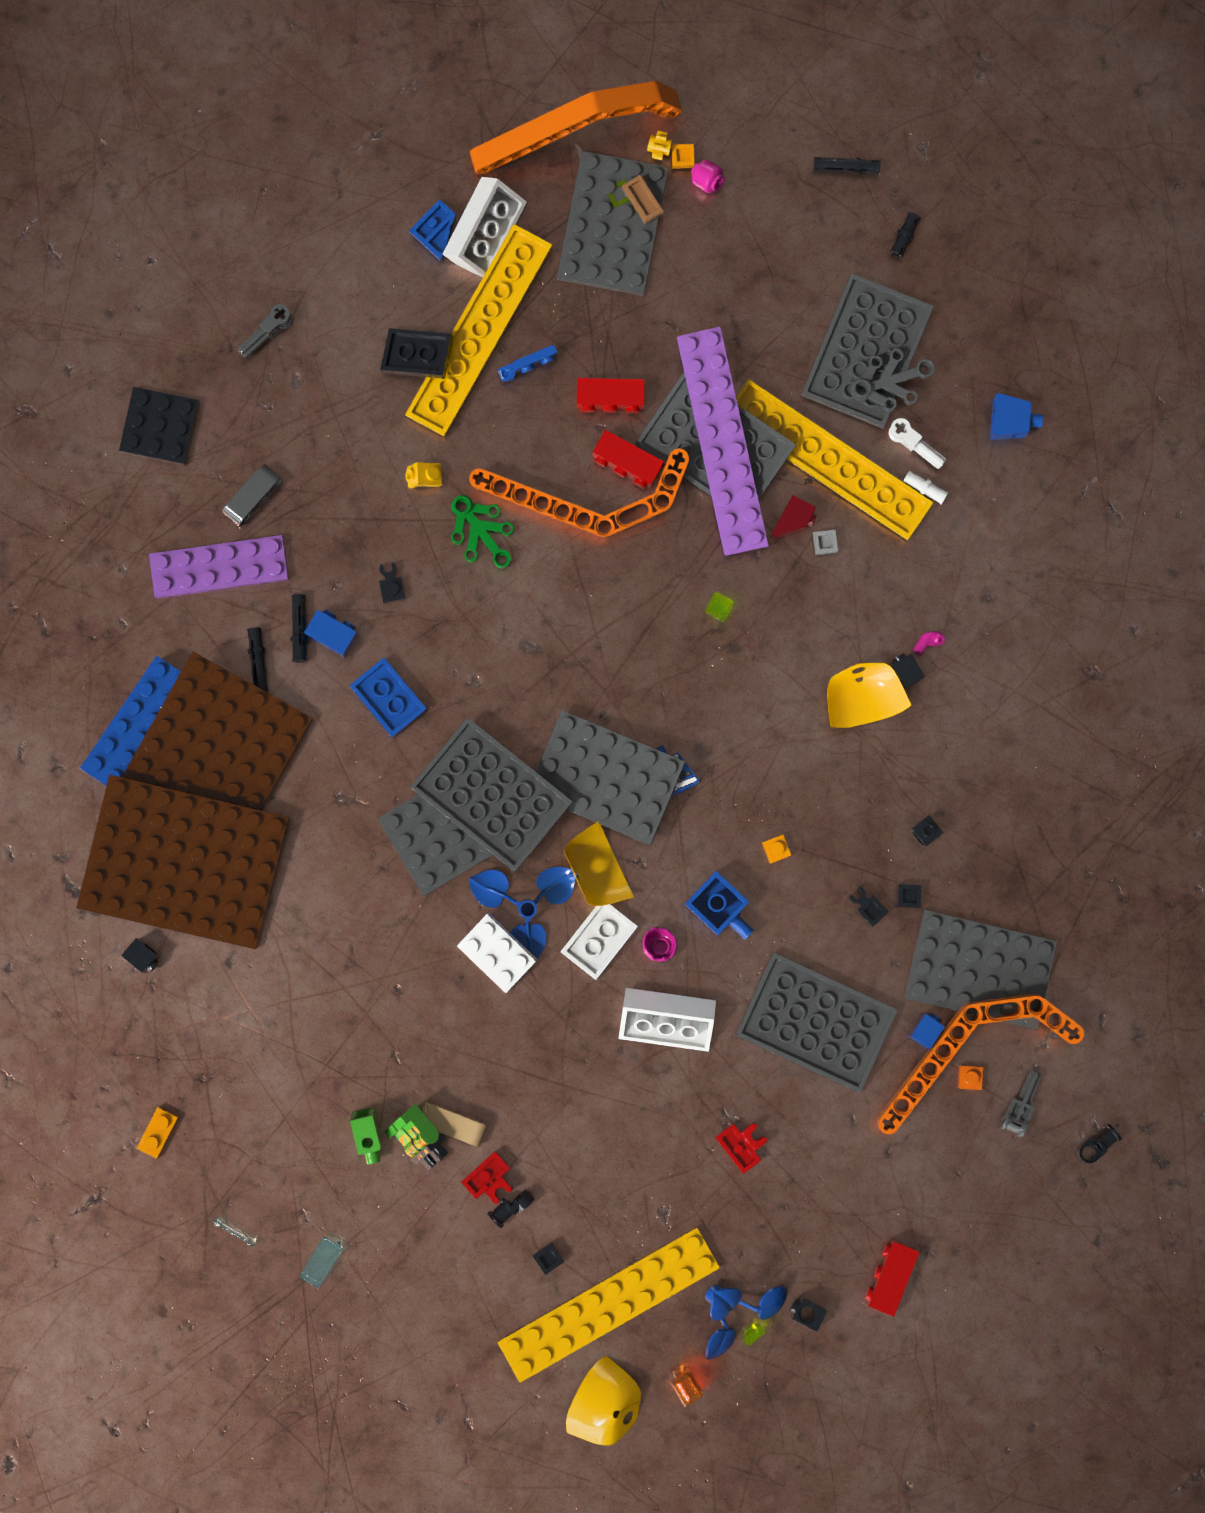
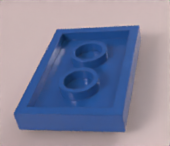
M384 657L349 685L392 738L427 710Z

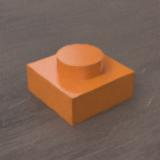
M959 1065L958 1088L982 1090L983 1067Z

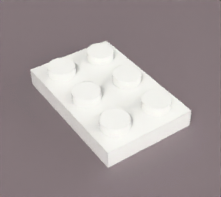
M610 904L596 906L561 950V953L597 980L638 926Z
M490 913L486 914L457 945L505 993L538 960Z

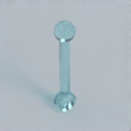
M215 1218L212 1222L215 1226L221 1227L247 1242L249 1247H253L256 1244L254 1238H247L223 1224L219 1219Z

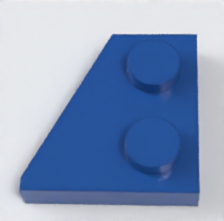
M439 199L409 232L441 261L444 257L443 252L448 244L456 214Z

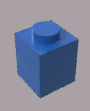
M923 1014L908 1037L926 1049H931L945 1026L941 1024L942 1019L935 1014Z

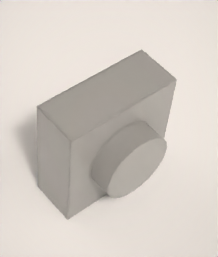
M836 530L813 532L815 556L838 553Z

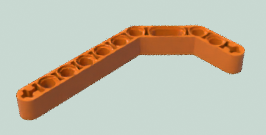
M658 81L593 91L470 150L469 153L476 174H485L601 119L646 111L670 119L682 114L683 110L677 91Z
M680 448L671 451L654 494L605 516L484 469L478 468L473 470L469 480L471 485L478 490L600 537L607 538L670 510L687 470L689 456L685 450ZM679 454H683L682 457L685 460L684 463L680 462L677 468L682 470L681 474L669 469V466L675 467L676 461L673 457L679 456ZM483 473V477L491 481L490 490L487 489L489 485L480 482L477 485L478 481L475 480V477ZM670 474L675 475L677 483L674 486H667L665 484L666 476ZM500 481H504L507 485V489L503 493H497L495 489L496 484ZM520 489H525L528 493L524 501H518L516 498V493ZM661 495L669 498V504L663 508L657 505V499ZM541 497L548 499L549 503L545 509L537 507V501ZM642 504L648 506L649 512L646 516L629 524H622L619 517L623 512ZM562 505L569 507V514L566 517L558 515V508ZM582 513H587L590 516V522L587 525L579 524L578 518ZM608 521L611 524V530L605 534L601 533L599 530L600 523Z
M1025 994L964 1003L941 1032L931 1049H928L877 1117V1125L885 1134L895 1133L978 1024L1035 1017L1070 1044H1077L1082 1041L1084 1037L1083 1028L1038 994ZM1039 999L1041 1002L1040 1008L1032 1011L1030 1008L1031 1001ZM1016 1002L1018 1004V1010L1013 1014L990 1016L988 1013L991 1005ZM969 1008H975L977 1011V1015L973 1019H967L965 1016ZM1052 1013H1058L1059 1021L1053 1025L1049 1024V1016ZM1064 1025L1068 1026L1077 1033L1076 1036H1069L1070 1034L1062 1027ZM955 1026L963 1028V1033L960 1037H953L951 1034ZM942 1044H947L949 1046L948 1053L943 1056L939 1055L937 1052L938 1047ZM929 1062L934 1063L935 1070L930 1074L925 1073V1064ZM913 1081L921 1082L919 1091L913 1092L910 1090V1084ZM900 1099H905L908 1102L907 1107L903 1110L896 1108V1103ZM893 1109V1111L897 1115H899V1118H897L895 1115L893 1116L890 1110ZM892 1117L893 1125L891 1127L889 1125L885 1126L883 1120H889Z

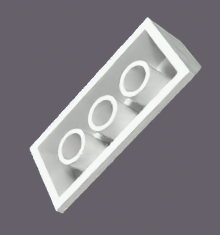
M481 177L443 255L456 265L480 277H484L513 224L516 225L527 202L499 179Z
M626 988L619 1039L709 1052L716 1000Z

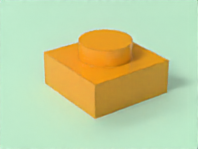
M672 144V169L693 168L695 165L694 144Z
M784 835L762 842L770 864L791 856Z

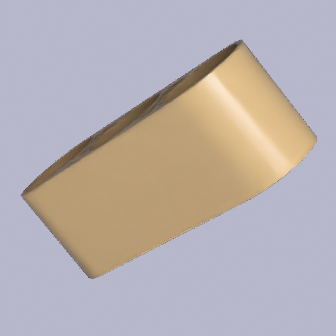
M425 1103L422 1112L438 1132L480 1147L488 1125L433 1103Z

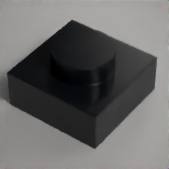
M898 884L897 907L921 908V885Z
M552 1242L532 1255L545 1275L564 1263L563 1258Z

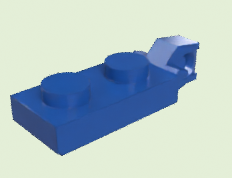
M548 346L499 368L498 372L502 382L514 380L516 373L520 371L522 374L534 370V365L541 362L543 365L553 362L555 360L554 357L557 356L555 346Z

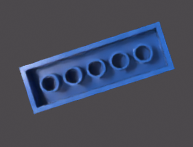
M156 655L80 769L106 786L109 774L122 777L181 671Z

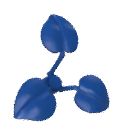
M566 867L547 868L539 874L536 880V885L542 892L533 901L531 899H523L520 902L505 894L509 888V882L507 877L498 870H486L470 877L469 883L474 897L486 907L496 908L500 906L503 897L518 906V912L523 918H526L525 926L517 925L510 933L538 959L544 950L547 937L542 925H530V918L534 917L537 912L536 904L543 895L552 904L566 902L573 893L576 878L572 869Z
M718 1285L709 1288L705 1298L711 1303L710 1316L713 1320H721L723 1329H718L711 1336L706 1348L705 1358L708 1360L718 1357L732 1346L736 1332L733 1328L728 1329L725 1317L738 1303L755 1312H759L758 1317L761 1320H765L774 1316L782 1308L787 1297V1287L777 1286L771 1288L763 1295L757 1307L742 1301V1292L737 1288H721Z

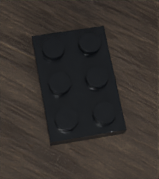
M389 328L380 370L382 373L445 379L454 337L449 333Z

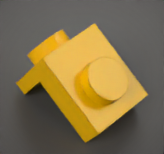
M416 462L408 466L406 471L408 488L442 486L441 463Z

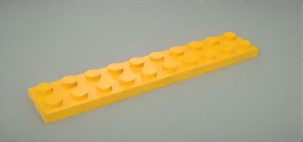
M513 224L451 333L454 339L445 379L426 377L405 414L407 417L444 437L446 436L551 251L552 244Z
M748 379L737 394V404L741 408L796 444V447L787 458L789 462L908 541L932 506V501Z
M696 1227L500 1339L497 1343L518 1381L521 1383L718 1270L720 1267Z

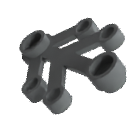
M894 349L890 353V360L881 378L871 382L875 371L879 370L882 366V359L879 356H872L863 378L852 383L850 388L851 396L857 401L870 399L882 405L886 412H892L896 408V400L892 397L886 398L875 392L876 390L884 389L904 399L907 405H914L918 399L917 393L912 390L908 391L896 384L916 377L928 379L933 375L935 366L932 361L924 359L918 363L916 368L892 375L897 364L902 361L904 356L900 349ZM898 353L900 359L896 360L892 355ZM877 360L879 366H873L871 361ZM926 367L929 372L924 374L921 372V368ZM863 387L865 393L859 394L857 389ZM907 395H913L915 400L909 401ZM891 401L894 406L888 408L886 402Z

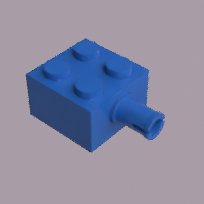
M717 871L684 904L716 936L726 926H731L744 940L754 931L740 917V912L749 901Z

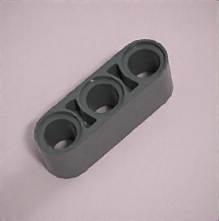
M263 464L226 504L223 513L239 527L243 526L280 485L282 478L266 464Z

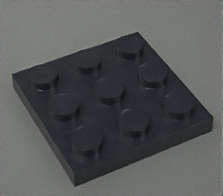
M133 387L119 452L185 466L200 401Z

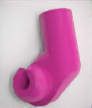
M939 631L923 633L912 651L922 656L928 646L942 645L945 642V636Z

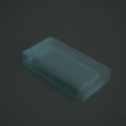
M323 1237L299 1277L318 1289L343 1248Z

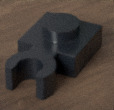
M394 562L391 563L392 570L390 572L384 571L383 564L379 567L382 576L385 577V580L379 581L384 604L406 600L402 578H395L397 567Z
M859 886L857 890L861 893V897L855 899L852 895H849L848 898L852 903L861 906L857 910L858 914L873 927L889 911L874 895L868 899L866 891Z

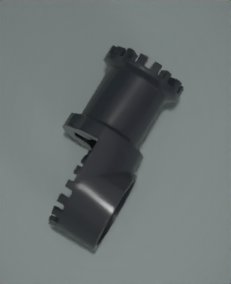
M1107 1124L1106 1129L1097 1137L1093 1136L1086 1143L1078 1147L1077 1156L1079 1160L1087 1164L1096 1162L1108 1152L1107 1149L1116 1141L1120 1142L1122 1140L1120 1134H1116L1118 1131H1114L1115 1128ZM1088 1146L1094 1150V1157L1090 1160H1086L1082 1155L1083 1149Z
M526 1189L512 1203L503 1198L502 1203L493 1212L489 1211L487 1213L492 1221L496 1220L494 1223L502 1228L504 1226L503 1223L513 1214L516 1215L518 1212L521 1213L533 1202L535 1198Z

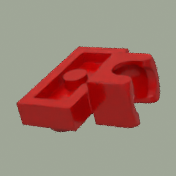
M754 1122L741 1132H739L734 1124H731L715 1137L742 1174L761 1161L755 1151L768 1141L765 1137H761L758 1140L752 1139L751 1134L757 1128Z
M496 1151L461 1181L475 1199L485 1192L494 1204H498L500 1200L496 1194V1189L503 1188L507 1192L513 1190V1187L503 1177L510 1167Z

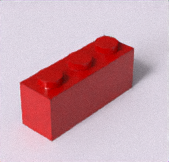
M577 378V409H581V412L593 413L595 410H604L605 413H616L617 410H626V413L637 414L639 411H644V379Z
M607 430L604 431L592 452L595 463L605 468L609 466L615 469V474L622 478L627 476L633 479V483L643 489L645 487L651 489L664 466V461Z
M892 1239L890 1244H885L881 1255L884 1257L881 1265H877L873 1274V1278H876L873 1287L869 1286L864 1299L867 1300L866 1304L869 1307L890 1316H895L919 1255L918 1250Z

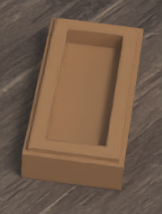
M641 174L622 185L623 191L644 224L649 223L664 213V210Z

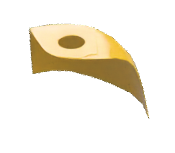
M886 663L856 664L834 675L828 684L827 699L830 727L848 728L892 717L911 706L897 674ZM856 668H866L862 672L852 673V671ZM863 677L861 682H857L855 679Z
M599 821L574 837L565 847V855L587 903L591 906H604L634 897L602 826L598 824Z
M608 1356L600 1359L588 1371L572 1401L566 1420L567 1433L599 1445L615 1444L629 1431L637 1420L641 1400V1391L637 1383ZM614 1411H619L617 1418L613 1417ZM632 1411V1419L628 1424H624L625 1415Z

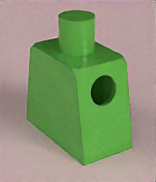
M375 1107L353 1111L350 1123L358 1154H365L367 1164L380 1162L378 1151L382 1148V1138ZM365 1138H371L372 1141H367Z

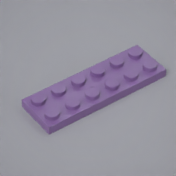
M282 535L149 554L154 597L156 599L289 580Z

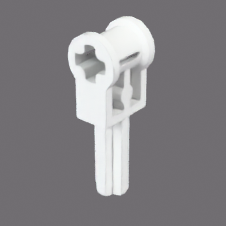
M899 418L893 421L889 429V437L892 441L901 443L911 452L914 450L937 469L942 467L946 458L924 442L922 436L911 428L910 423L906 419ZM902 427L904 429L903 432L897 434L896 430Z

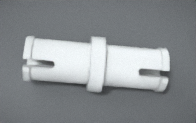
M911 471L908 472L903 481L906 485L920 492L921 495H926L941 505L949 493L932 484L931 480L927 479L926 481Z

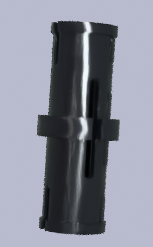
M908 212L901 230L898 229L897 238L890 250V254L897 258H903L909 242L914 238L913 234L921 220L920 216Z

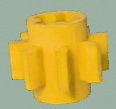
M657 131L656 136H650L647 151L652 152V158L662 160L664 155L669 156L672 139L667 138V132Z

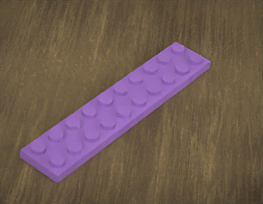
M721 327L677 336L724 555L729 556L769 547Z

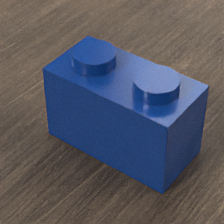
M317 609L304 632L305 635L339 655L346 657L358 637V633L355 631L356 627L345 620L343 623L335 620L336 615L328 610L321 612Z

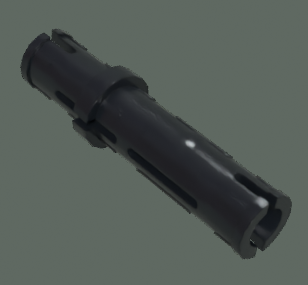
M814 157L813 171L855 173V175H860V173L880 174L881 160L861 159V157H856V159Z
M293 594L291 595L292 636L290 637V642L293 646L292 662L304 663L307 662L306 643L308 642V637L304 633L306 630V595Z
M261 628L247 629L249 649L247 650L251 659L253 683L256 687L269 693L264 661L266 650L263 647Z

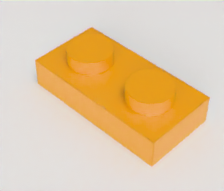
M157 1107L137 1149L156 1159L159 1158L179 1117Z

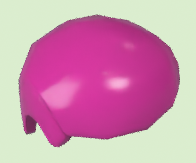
M652 927L645 933L642 941L644 953L648 958L656 962L668 961L675 955L677 949L676 937L668 929Z

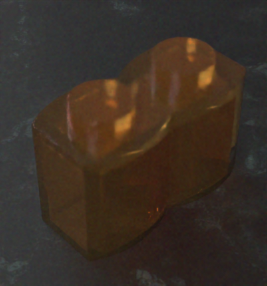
M680 1365L671 1371L669 1382L684 1407L703 1396L702 1389L688 1366L683 1367V1365Z

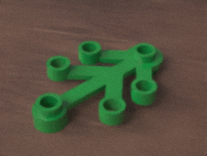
M457 496L451 504L452 511L456 515L455 529L451 534L452 542L456 545H461L464 542L465 537L462 532L466 518L471 525L468 548L464 553L466 561L473 563L477 560L478 554L476 549L479 536L493 554L495 566L500 569L507 568L511 563L509 552L500 550L487 531L500 532L504 536H511L514 532L513 525L510 522L496 523L478 520L473 513L488 514L492 519L498 518L501 513L499 506L496 504L490 506L474 504L468 496ZM462 503L467 505V508L463 511L458 508ZM492 508H496L498 510V513L496 515L490 514V510ZM510 526L511 531L505 533L503 527ZM456 534H460L462 536V539L460 541L454 540V536ZM469 552L475 553L473 559L467 558ZM501 556H504L507 559L506 562L503 564L498 562V559Z

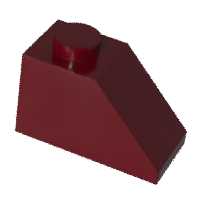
M792 495L770 538L775 540L802 532L806 529L807 525L812 527L817 517L814 514L816 507Z

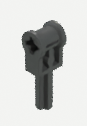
M282 304L273 306L270 314L259 324L260 328L238 347L239 353L245 358L248 357L266 339H272L279 331L290 327L292 315L289 309ZM279 314H281L282 316L285 315V318L282 320L281 318H278L277 316H278Z
M1032 1070L1029 1071L1018 1099H1011L1001 1121L1000 1129H1007L1016 1133L1019 1138L1023 1137L1035 1109L1030 1104L1042 1077L1040 1073Z

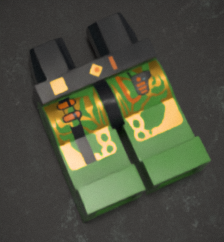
M416 1104L384 1131L389 1138L395 1136L401 1142L407 1155L413 1157L411 1161L415 1165L421 1161L428 1170L449 1153L441 1143L446 1137L442 1133L438 1134L435 1126Z

